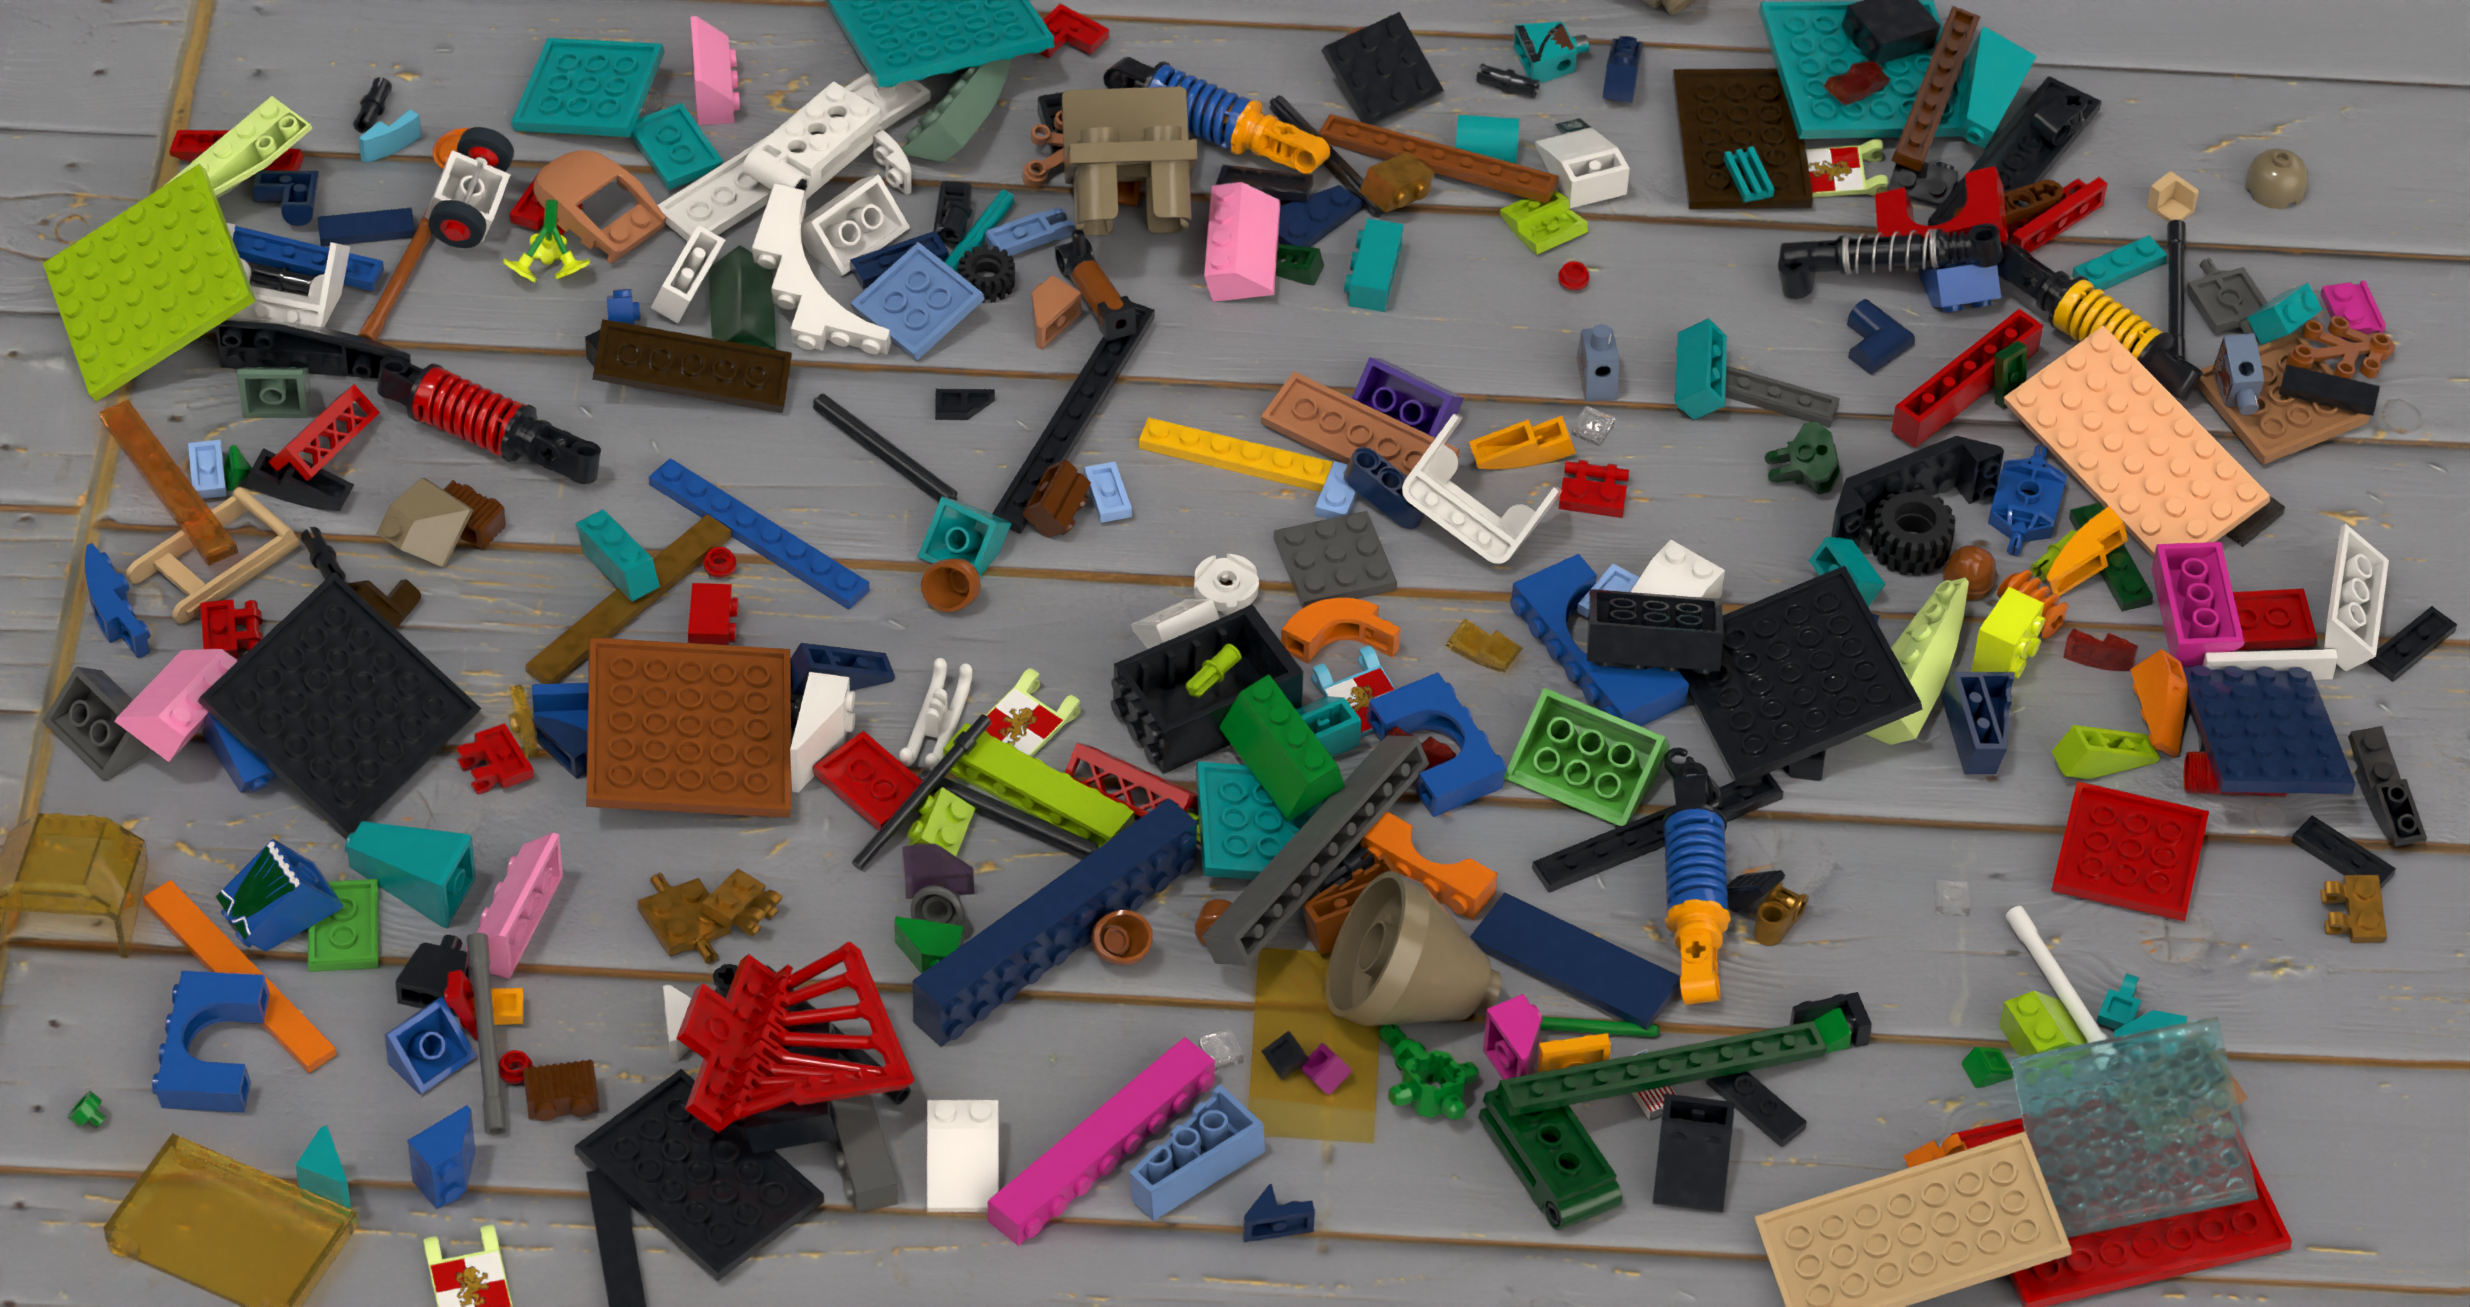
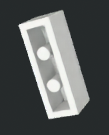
M697 225L662 285L651 309L679 323L717 257L725 239Z

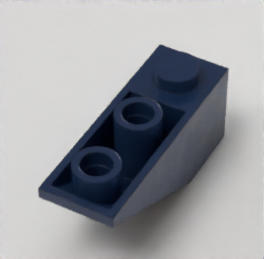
M1620 36L1619 39L1613 38L1606 66L1602 99L1633 103L1643 42L1637 41L1635 37Z

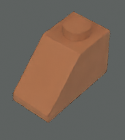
M1053 275L1044 283L1038 284L1031 295L1036 347L1042 350L1081 315L1082 292Z

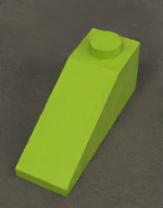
M2073 725L2051 751L2064 776L2093 779L2155 764L2161 759L2150 743L2147 734Z

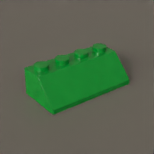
M1269 674L1240 692L1220 724L1219 729L1288 822L1345 787L1338 764Z

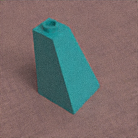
M1983 26L1963 62L1958 135L1964 137L1972 144H1976L1983 149L1986 148L2037 55Z
M361 821L355 833H350L345 843V852L348 853L349 867L367 879H378L379 887L444 928H448L476 879L472 836L468 834Z

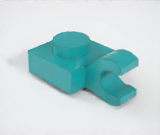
M2126 973L2119 992L2108 989L2096 1023L2118 1029L2136 1019L2142 1001L2134 997L2139 977Z

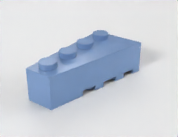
M1219 1084L1212 1091V1097L1207 1102H1200L1192 1110V1116L1183 1125L1178 1124L1170 1132L1171 1137L1163 1145L1158 1144L1129 1172L1132 1201L1149 1218L1155 1221L1265 1152L1263 1123Z

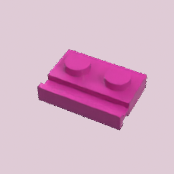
M2365 280L2360 281V284L2356 285L2349 282L2322 286L2320 296L2331 318L2341 316L2349 322V328L2367 335L2377 331L2384 334L2386 324Z

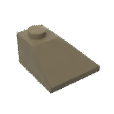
M421 478L390 504L376 534L404 552L441 567H446L473 509L428 479Z

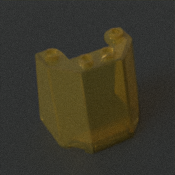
M37 813L12 829L7 834L0 854V936L6 910L106 916L115 922L121 958H128L148 866L145 840L108 817H98L95 815Z

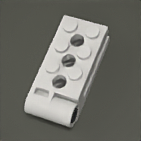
M833 81L748 154L744 161L743 172L771 190L774 183L804 190L805 200H807L873 143V135L881 130V126L876 124L881 119V109Z

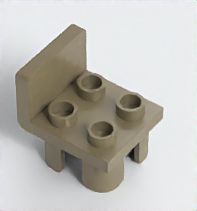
M1152 87L1064 91L1061 98L1065 184L1073 183L1075 230H1083L1085 235L1088 236L1109 235L1113 230V219L1118 215L1117 182L1145 181L1147 228L1149 232L1164 234L1186 231L1188 229V221H1191L1190 177L1197 162V140H1188L1185 88Z

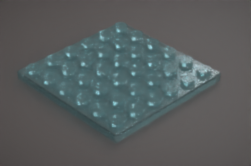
M2218 1016L2010 1059L2024 1131L2027 1133L2067 1238L2258 1199Z

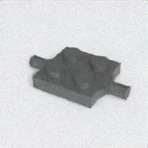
M2211 258L2203 259L2199 266L2206 276L2188 282L2186 291L2214 334L2234 328H2241L2245 334L2255 333L2247 317L2268 302L2246 269L2241 267L2230 271L2217 270Z

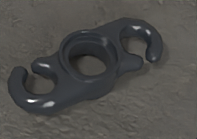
M1684 748L1670 749L1664 755V766L1673 779L1685 777L1689 774L1708 773V770L1704 765L1695 762L1692 757H1686L1688 751ZM1682 756L1686 757L1685 763L1678 764L1672 762V758ZM1709 775L1714 797L1711 805L1718 808L1722 803V791Z

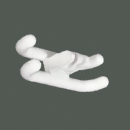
M937 658L934 661L932 681L907 748L901 749L899 753L900 762L904 766L909 767L916 761L925 736L938 738L933 753L928 754L925 758L926 768L932 771L942 760L943 748L954 735L970 691L972 667L967 663L962 664L959 668L956 692L950 708L947 709V692L943 690L947 663L943 658Z

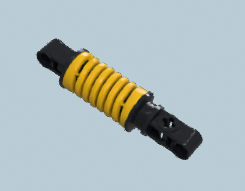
M2011 242L2006 244L2002 251L2003 259L1997 264L1998 276L2011 282L2023 292L2036 299V306L2039 309L2050 312L2048 316L2050 326L2071 336L2077 342H2081L2104 326L2171 395L2187 401L2203 372L2171 352L2174 343L2172 335L2156 327L2152 328L2151 323L2143 321L2142 317L2137 314L2133 315L2132 310L2124 308L2123 304L2118 301L2115 302L2114 298L2105 295L2103 290H2094V285L2088 281L2087 277L2082 275L2071 280L2067 273L2064 271L2054 272L2032 257L2022 247Z

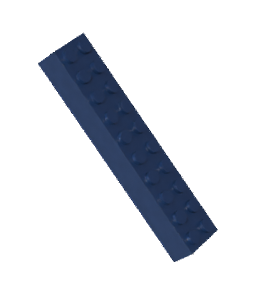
M1168 798L912 980L913 1023L940 1047L950 1040L958 1039L972 1024L987 1018L993 1009L1003 1002L1007 1003L1012 1000L1018 991L1028 984L1037 982L1043 973L1053 966L1062 964L1068 955L1075 950L1087 946L1091 942L1093 927L1100 918L1118 910H1137L1150 896L1156 892H1162L1175 878L1191 871L1196 864L1197 821Z

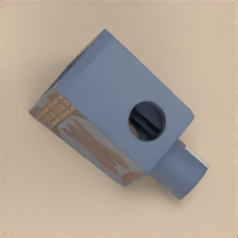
M1604 324L1583 329L1579 339L1577 363L1585 402L1617 400L1619 355L1614 330ZM1602 366L1601 374H1604V376H1597L1595 374L1598 367Z
M2255 333L2224 336L2212 368L2223 403L2227 407L2238 406L2242 415L2254 414L2259 409L2257 400L2264 384V374Z

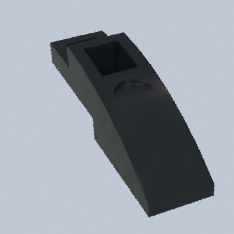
M2383 726L2351 731L2348 739L2358 765L2355 775L2372 815L2386 838L2394 847L2426 841L2427 836L2407 779L2401 780Z

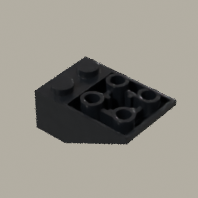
M1665 1093L1652 1204L1723 1212L1735 1102Z

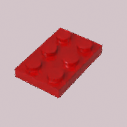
M2304 588L2233 592L2244 639V645L2236 651L2315 647L2317 636Z
M865 731L856 735L813 766V774L878 831L922 782L919 777Z

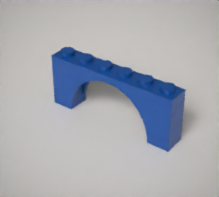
M1579 553L1513 583L1512 598L1510 599L1513 612L1517 616L1522 617L1527 623L1531 634L1542 641L1550 657L1561 664L1569 680L1576 682L1583 691L1586 700L1590 704H1594L1598 710L1641 727L1686 706L1689 684L1678 670L1665 671L1659 667L1624 669L1613 666H1598L1591 661H1587V654L1576 645L1566 624L1571 614L1578 607V603L1596 584L1597 574Z

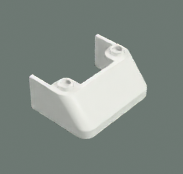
M227 223L233 239L235 224ZM330 243L325 274H321L313 279L308 296L251 286L256 302L230 318L290 322L324 328L342 294L350 246ZM240 258L250 283V266L244 259Z
M1453 414L1404 481L1402 487L1403 495L1410 504L1486 560L1495 564L1504 563L1513 556L1536 528L1562 490L1558 487H1553L1537 511H1534L1527 505L1517 504L1510 507L1502 518L1497 516L1450 481L1457 471L1458 457L1444 443L1463 419L1459 414Z

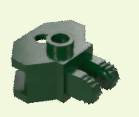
M1817 421L1803 424L1794 441L1787 442L1788 447L1769 451L1764 456L1765 462L1769 465L1791 461V465L1770 470L1768 479L1772 483L1795 479L1796 484L1804 483L1817 494L1831 492L1841 475L1832 433Z

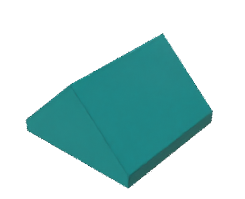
M328 1125L322 1126L295 1164L301 1206L343 1223L353 1222L347 1179Z

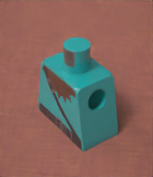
M1560 21L1517 24L1514 30L1513 48L1526 76L1540 80L1541 84L1572 73L1575 70L1577 54L1589 52V41L1585 34L1571 37L1565 24Z

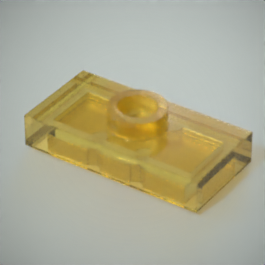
M521 685L511 686L509 688L513 713L508 714L512 734H519L526 758L535 757L538 754L537 738L524 688Z

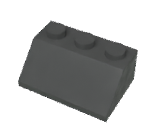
M75 667L43 722L103 780L111 779L144 758L150 750L148 746L114 722L133 699L103 670Z

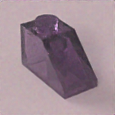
M938 844L902 846V867L906 899H913L919 890L928 886H941L948 890L956 891L959 895L974 894V870L971 866Z

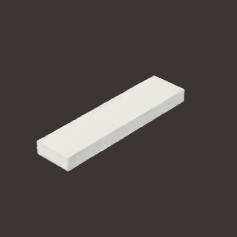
M2336 649L2214 652L2205 654L2203 666L2211 670H2224L2227 666H2237L2242 670H2257L2259 667L2266 666L2275 671H2289L2292 667H2300L2311 671L2314 680L2333 679L2338 656Z

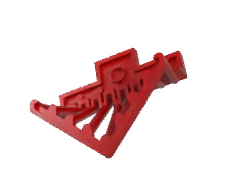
M846 942L835 951L792 973L793 967L789 964L775 973L753 956L747 954L739 962L726 999L704 983L695 988L676 1037L677 1040L704 1058L685 1110L719 1133L734 1121L790 1102L804 1105L903 1090L914 1082L913 1074L860 948L851 942ZM844 962L847 971L843 974L788 992ZM847 986L856 991L860 1001L856 1005L789 1012L784 1009ZM862 1017L869 1022L873 1033L869 1036L789 1032L784 1027L851 1020ZM782 1046L857 1050L875 1049L882 1054L886 1064L883 1067L791 1053Z

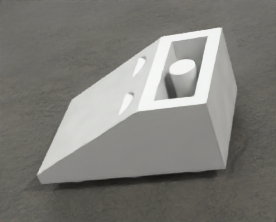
M1592 127L1535 141V148L1549 173L1559 176L1557 187L1561 194L1569 199L1570 209L1627 195L1629 166L1618 147Z

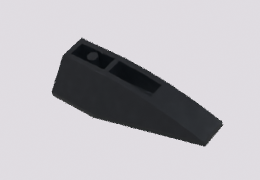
M229 318L215 327L221 368L294 367L308 368L309 374L378 378L380 361L385 357H399L412 364L411 354L370 339L318 326Z

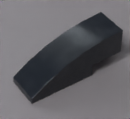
M264 448L250 470L245 486L282 501L332 511H340L354 487V484L322 468L308 481L304 479L290 462L279 471H276L269 463L276 454ZM304 460L310 468L313 467L312 463Z

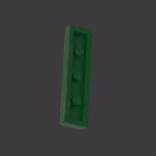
M2099 502L2071 509L2069 519L2075 530L2078 531L2089 520L2103 511L2104 508ZM2122 544L2106 554L2108 567L2101 570L2100 574L2121 611L2151 605L2153 594L2125 545Z

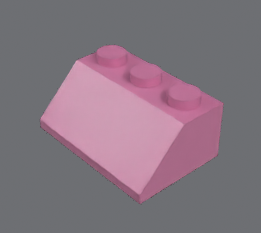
M691 16L697 124L734 123V111L740 110L739 92H733V89H738L737 70L731 71V67H737L736 49H729V37L701 18Z

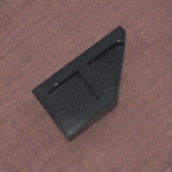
M936 389L935 420L970 419L995 401V389Z

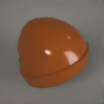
M1962 546L1950 556L1943 573V582L1965 577L1969 582L1966 600H1980L1988 596L1994 587L1997 577L1995 559L1989 551L1980 546Z
M965 559L937 561L927 568L921 580L923 597L932 607L942 612H954L967 607L978 597L981 588L977 569L971 562Z
M1129 910L1114 911L1100 918L1093 927L1091 936L1092 948L1100 959L1110 964L1133 965L1140 962L1148 954L1153 943L1152 928L1149 922L1139 913Z

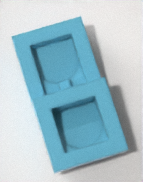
M410 109L390 126L381 121L376 123L359 137L361 160L366 163L387 157L418 140L421 137L419 114Z

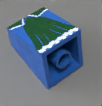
M274 839L216 895V898L223 907L221 910L222 915L231 924L235 925L238 930L235 933L237 938L247 947L254 945L265 952L338 912L344 906L313 861Z

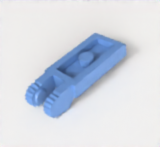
M1059 207L1043 213L1040 211L986 230L985 241L991 249H993V246H998L999 252L1004 249L1008 252V256H1012L1055 239L1058 241L1064 240L1072 235L1075 225L1071 220L1065 221L1067 213Z

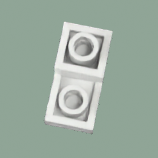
M880 130L873 135V157L880 165H885V177L888 183L908 195L911 193V168L907 157L894 139L884 130Z

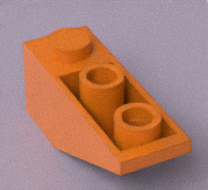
M2160 649L2130 669L2134 680L2132 687L2142 705L2140 712L2148 724L2150 743L2157 751L2162 750L2172 758H2175L2179 755L2188 685L2181 661Z

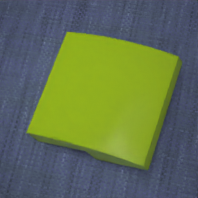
M1557 190L1554 191L1548 204L1524 198L1500 209V215L1509 228L1536 255L1588 232L1587 221L1570 210L1569 199Z

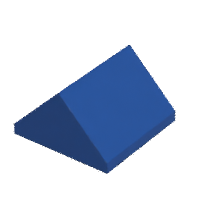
M439 997L385 1034L388 1065L418 1094H423L477 1057L443 997Z

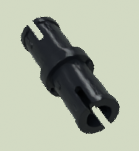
M1481 63L1479 67L1481 73L1477 72L1476 82L1501 88V91L1505 93L1512 91L1533 99L1536 98L1537 92L1535 90H1539L1540 80L1515 74V71L1512 69L1505 71Z
M380 77L375 78L369 93L362 98L360 102L361 109L353 122V126L358 132L363 133L366 125L365 132L374 126L377 117L384 112V102L392 90V84L389 80L382 78L378 86Z
M310 527L315 536L314 538L311 537L308 529H306L301 534V540L311 554L310 560L312 565L320 570L325 580L335 572L344 581L346 575L336 561V552L332 546L327 545L320 529Z

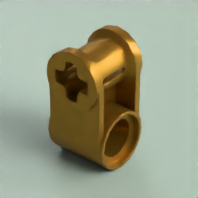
M1782 882L1777 884L1769 891L1757 909L1753 931L1755 939L1766 946L1779 944L1793 924L1802 916L1808 904L1809 896L1805 893L1799 895L1783 887Z

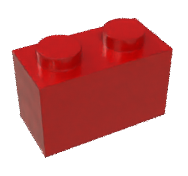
M692 583L688 643L730 645V642L736 643V623H731L732 617H738L739 599L732 597V584Z

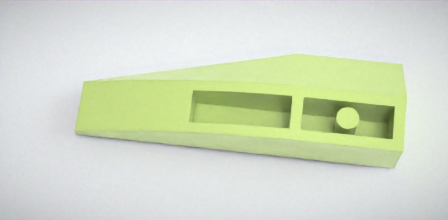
M271 96L169 182L200 164L207 171L218 199L252 175L269 166L313 128L310 123Z
M1965 577L1953 581L1946 580L1940 583L1891 647L1917 693L1923 710L1874 729L1864 735L1889 745L1917 738L1940 695L1956 651L1969 584Z

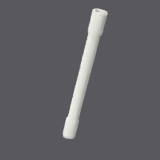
M2022 906L2010 909L2006 914L2007 921L2035 959L2086 1038L2089 1048L2102 1068L2110 1069L2116 1066L2120 1061L2119 1054L2106 1034L2100 1030L2048 950Z

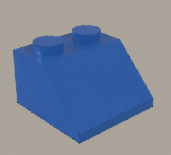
M1968 261L1966 263L1947 264L1944 268L1934 269L1933 267L1918 269L1919 277L1932 307H1943V312L1962 310L1961 304L1973 303V308L1992 305V299L2001 298L1997 265L1984 268Z
M468 1105L407 1140L412 1181L436 1209L446 1203L456 1201L467 1190L476 1152L472 1112Z

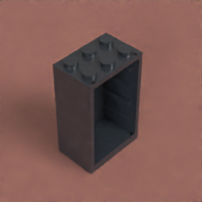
M1250 605L1114 663V678L1111 680L1113 688L1111 708L1114 715L1118 719L1122 718L1125 722L1131 738L1134 741H1139L1144 748L1147 760L1151 764L1155 763L1160 772L1165 774L1229 746L1230 743L1219 729L1220 724L1240 692L1268 674L1295 709L1302 707L1304 671L1257 609ZM1226 644L1236 647L1241 654V659L1224 674V680L1220 683H1215L1200 698L1190 696L1186 683L1202 669V663L1206 660H1211Z

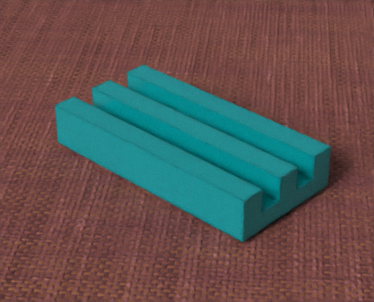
M1748 147L1747 152L1737 149L1734 155L1730 151L1724 152L1723 160L1744 203L1774 196V187L1754 147ZM1736 163H1740L1745 173V177L1748 183L1751 185L1754 193H1750L1746 185V182Z

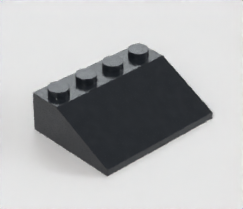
M1590 589L1587 661H1591L1598 666H1611L1613 663L1626 664L1634 669H1642L1646 666H1656L1665 671H1677L1679 668L1693 669L1694 672L1700 674L1720 671L1724 636L1721 599Z

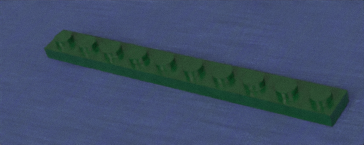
M1811 1021L1499 1081L1497 1090L1509 1116H1516L1824 1057L1827 1047L1814 1022Z

